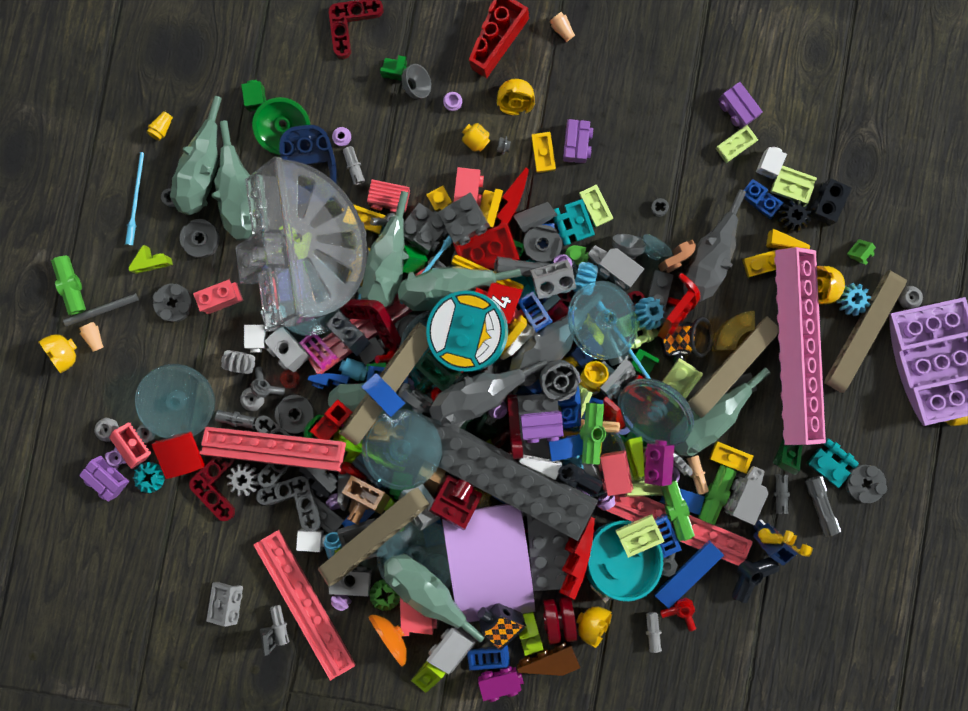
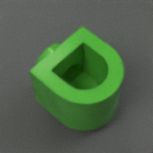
M573 245L565 253L572 260L573 267H579L581 262L587 263L588 261L587 255L589 253L586 252V247Z

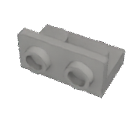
M220 582L212 583L207 622L224 627L236 625L239 618L243 586H231Z

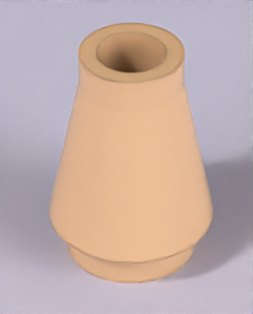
M562 12L549 21L551 27L566 42L575 36L567 16L563 15Z
M94 322L79 328L81 331L79 334L93 352L104 347L99 328Z

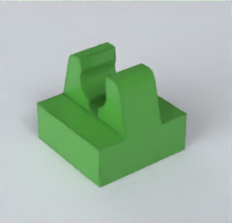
M858 239L847 255L851 259L866 265L868 263L866 259L869 256H874V249L876 247L871 242Z

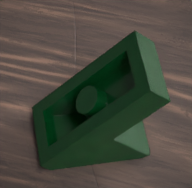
M783 439L773 464L784 471L796 475L800 471L803 445H785Z

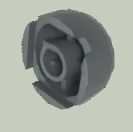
M565 360L549 362L540 372L539 377L543 392L548 398L556 399L557 401L571 398L577 392L576 388L581 381L577 369Z

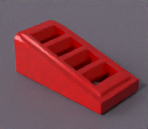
M605 397L603 399V421L619 422L621 430L625 426L621 410L613 401Z

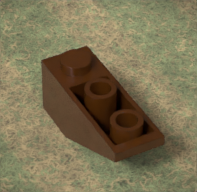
M565 641L556 644L554 649L549 651L544 649L538 652L535 657H525L517 664L518 673L563 676L580 669L571 643H566Z

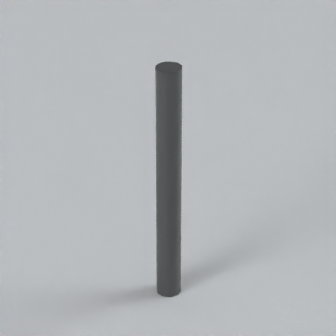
M136 293L63 319L64 325L67 327L136 302L139 298Z

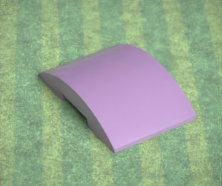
M966 297L889 314L891 340L899 375L907 397L922 425L926 426L968 416V304Z
M509 504L476 508L465 530L442 519L454 600L466 616V621H479L477 613L482 607L490 610L498 603L521 613L534 612V594L522 512Z

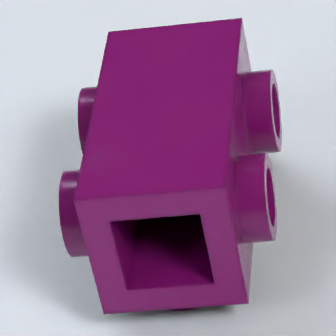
M655 440V443L647 444L645 450V483L658 486L671 485L674 445L667 444L665 440Z
M511 666L500 668V671L494 673L486 671L478 677L483 701L488 700V702L497 701L499 697L505 695L507 697L515 696L521 691V684H524L522 674L517 673L516 667L512 668Z

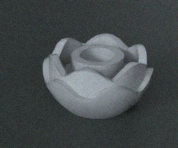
M906 286L902 290L898 301L903 308H918L922 303L923 295L917 287Z
M251 387L242 392L240 402L244 409L257 411L264 404V398L254 396L251 392Z
M103 418L95 425V435L101 441L110 442V435L119 426L114 419Z

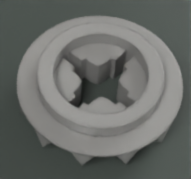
M674 452L673 465L684 476L687 474L690 477L693 474L692 469Z

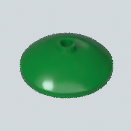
M275 97L263 102L257 108L252 122L253 132L259 144L267 151L281 155L279 153L280 139L286 130L296 126L311 125L305 109L296 101L285 97ZM284 120L286 125L282 126L279 122Z

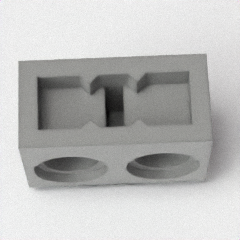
M568 260L530 270L538 299L549 298L552 295L567 293L576 289L573 269Z

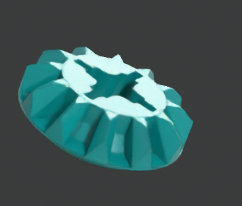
M146 462L140 464L134 470L133 479L135 486L141 492L152 493L162 487L165 476L158 464ZM145 472L147 474H154L153 477H151V483L150 481L143 482L144 478L146 477Z

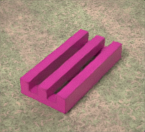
M314 331L299 342L322 370L326 368L327 364L330 365L332 363L331 360L338 358ZM312 337L330 354L328 357L311 340ZM307 342H309L311 346L318 352V354L324 359L322 362L306 346Z

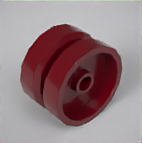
M560 598V611H557L556 602L553 599L543 600L544 626L548 635L549 645L560 642V630H563L566 642L577 641L571 598Z

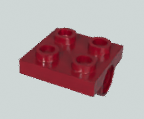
M448 475L429 512L465 530L483 494L474 490L470 483L464 480H456Z

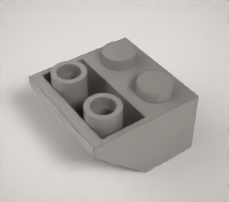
M461 627L447 629L440 637L442 641L438 645L435 644L428 652L430 656L427 661L447 674L455 670L477 642Z

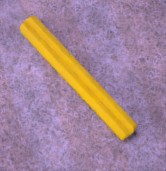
M455 255L452 259V265L458 267L489 270L458 255ZM511 279L496 281V284L521 290L524 288L522 284Z

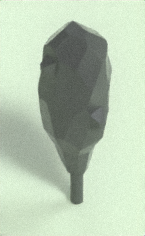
M739 189L729 212L724 214L711 232L700 239L689 264L684 267L686 270L685 275L700 291L699 302L714 295L726 277L728 269L733 265L731 259L736 247L735 237L738 224L736 214L746 194L744 190ZM683 283V291L685 295L688 289L686 285Z
M597 293L580 310L576 309L560 320L534 333L510 359L508 371L515 369L523 370L544 360L547 363L561 360L570 351L574 337L586 319L585 315L603 299L602 296ZM541 371L525 377V381L518 386L532 385L539 379Z
M541 361L523 370L515 369L498 374L481 373L473 377H464V381L454 384L438 394L429 409L433 422L447 427L482 416L485 412L498 407L512 390L525 381V377L543 370L548 365L547 361Z

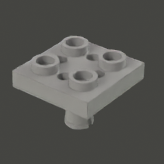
M626 358L616 370L605 361L602 362L609 371V377L600 389L604 396L608 397L611 401L614 398L617 399L623 392L622 388L626 384H630L635 378L634 374L636 372L634 367Z

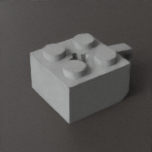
M595 245L587 255L597 265V275L604 280H610L613 283L612 286L620 292L622 290L626 292L644 270L643 267L618 248L610 249L607 252Z
M752 466L745 478L738 477V480H734L731 487L733 491L724 506L725 513L755 525L768 496L767 488L761 485L764 470Z

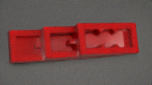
M528 168L522 171L502 196V201L506 205L496 216V220L500 223L499 225L508 223L509 226L524 193L529 172Z
M591 516L579 540L577 541L570 537L565 547V550L570 552L562 569L567 576L559 593L574 600L582 584L589 562L595 518Z

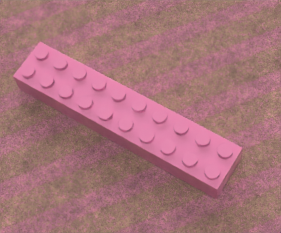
M798 247L775 250L777 321L779 323L778 340L780 343L779 360L781 362L780 380L782 381L781 399L783 401L782 419L784 421L783 438L785 445L826 443L816 251Z

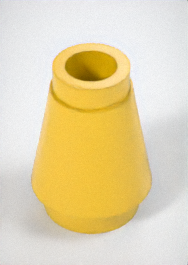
M163 111L148 126L147 133L152 138L160 141L165 137L173 117Z

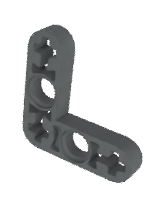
M260 416L255 421V428L259 433H269L266 428L260 429L259 424L261 421H268L267 426L272 430L270 434L281 432L283 435L291 436L267 416ZM268 463L259 473L258 483L263 488L272 487L290 466L285 465L283 469L279 470L275 468L274 464ZM271 467L278 475L275 476L273 474L270 477L271 483L266 482L264 484L262 483V476H268L271 473L268 469Z
M295 477L258 491L257 501L266 506L295 498L300 524L305 531L315 532L321 525L314 491L311 488L312 483L305 477ZM301 481L306 483L303 489L293 488V486L301 485ZM283 486H287L289 489L286 496H281L280 489ZM266 493H275V496H270L267 498V500L263 499V497L266 496ZM305 499H309L311 505L305 510L302 507V502ZM313 511V514H309V516L304 515V513H311ZM310 519L314 520L312 527L307 526V523L310 522Z

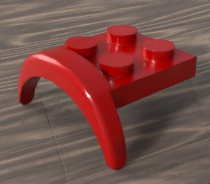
M683 273L679 275V279L686 285L688 291L681 300L668 298L667 303L675 308L666 318L658 333V336L663 339L668 334L673 335L679 323L686 318L689 311L693 310L700 300L699 289Z

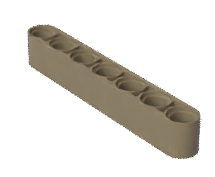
M888 270L883 275L869 300L870 307H865L866 312L862 313L826 376L825 384L840 393L846 391L904 289L907 279L891 270Z
M766 316L686 405L700 418L704 417L778 335L779 327Z
M420 322L416 324L379 375L395 393L429 347L426 327ZM366 393L341 428L339 434L354 445L359 444L383 409Z
M419 488L408 492L318 568L328 586L339 582L429 507V502Z

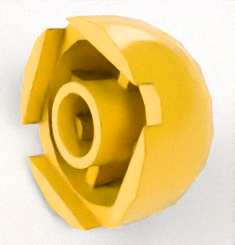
M515 78L505 81L498 90L497 106L499 105L500 110L509 115H519V112L523 111L526 114L535 105L533 88L527 81Z
M817 266L819 304L833 303L843 294L845 289L844 277L834 267Z
M55 334L38 341L60 373L68 370L76 361L74 350L77 347L72 339L67 340L62 335Z
M599 606L591 607L585 613L581 612L576 621L579 624L578 633L581 639L592 647L597 648L603 639L601 636L608 629L612 612Z

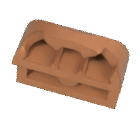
M693 239L673 249L672 253L674 256L658 265L660 271L667 270V273H670L682 266L681 263L695 251L696 245Z

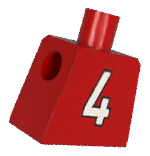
M491 283L487 291L476 287L475 292L490 297L501 307L509 326L523 290L496 283Z

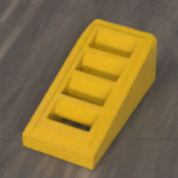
M772 229L768 232L767 247L776 249L795 247L810 249V245L778 230Z

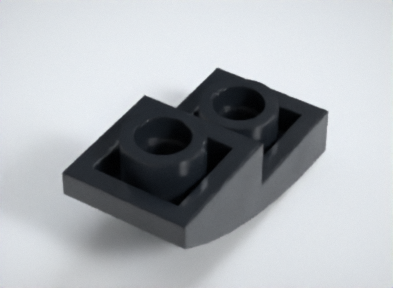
M301 467L299 469L303 473V477L309 481L315 480L311 488L315 489L314 493L316 495L328 498L332 494L306 468Z

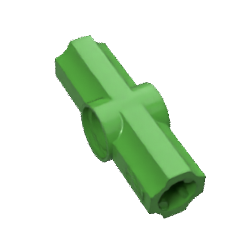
M69 256L53 258L51 263L57 278L55 281L56 289L63 297L68 315L84 312L86 307L80 292L82 285L78 276L74 273Z
M586 403L585 424L580 429V437L583 440L582 463L600 464L601 442L606 437V430L602 426L604 404Z
M720 465L713 483L708 487L709 491L705 494L706 500L698 516L699 519L715 525L722 507L726 505L730 497L729 490L736 476V471Z
M672 480L671 485L660 486L666 503L665 511L670 522H672L677 540L686 541L695 536L689 520L690 512L686 501L682 498L677 480Z

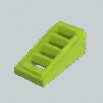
M642 437L629 439L623 444L635 481L644 477Z

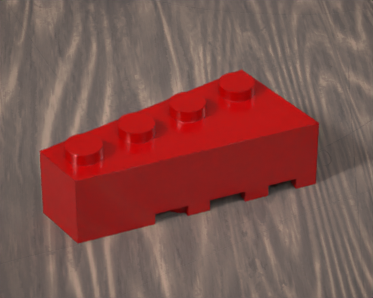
M493 0L489 7L487 18L481 27V33L469 58L472 70L486 79L529 20L528 7L516 0Z

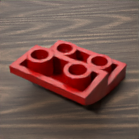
M191 431L177 434L172 438L155 441L151 444L166 479L184 475L205 466Z

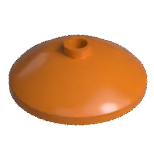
M370 615L368 618L397 662L404 666L406 664V646L402 639V636L405 635L399 625L394 627L386 618Z

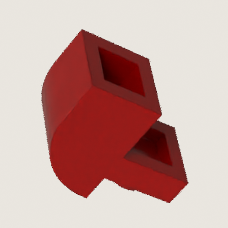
M337 399L310 430V433L317 439L329 440L347 421L352 411Z

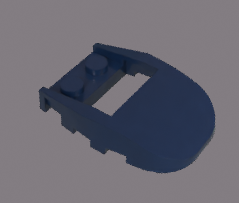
M316 125L296 126L286 130L279 143V153H281V164L279 166L280 172L283 175L285 189L289 192L291 198L290 205L296 206L335 201L337 169L327 133ZM328 162L331 181L293 185L291 166Z

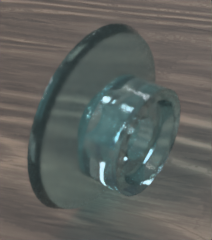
M649 234L643 236V241L647 245L645 253L650 258L659 260L661 256H672L671 249L663 241Z

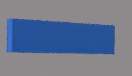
M709 540L654 595L669 609L724 554Z

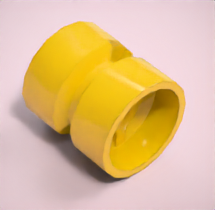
M598 361L589 362L580 375L581 381L579 385L592 392V395H596L609 377L607 367Z

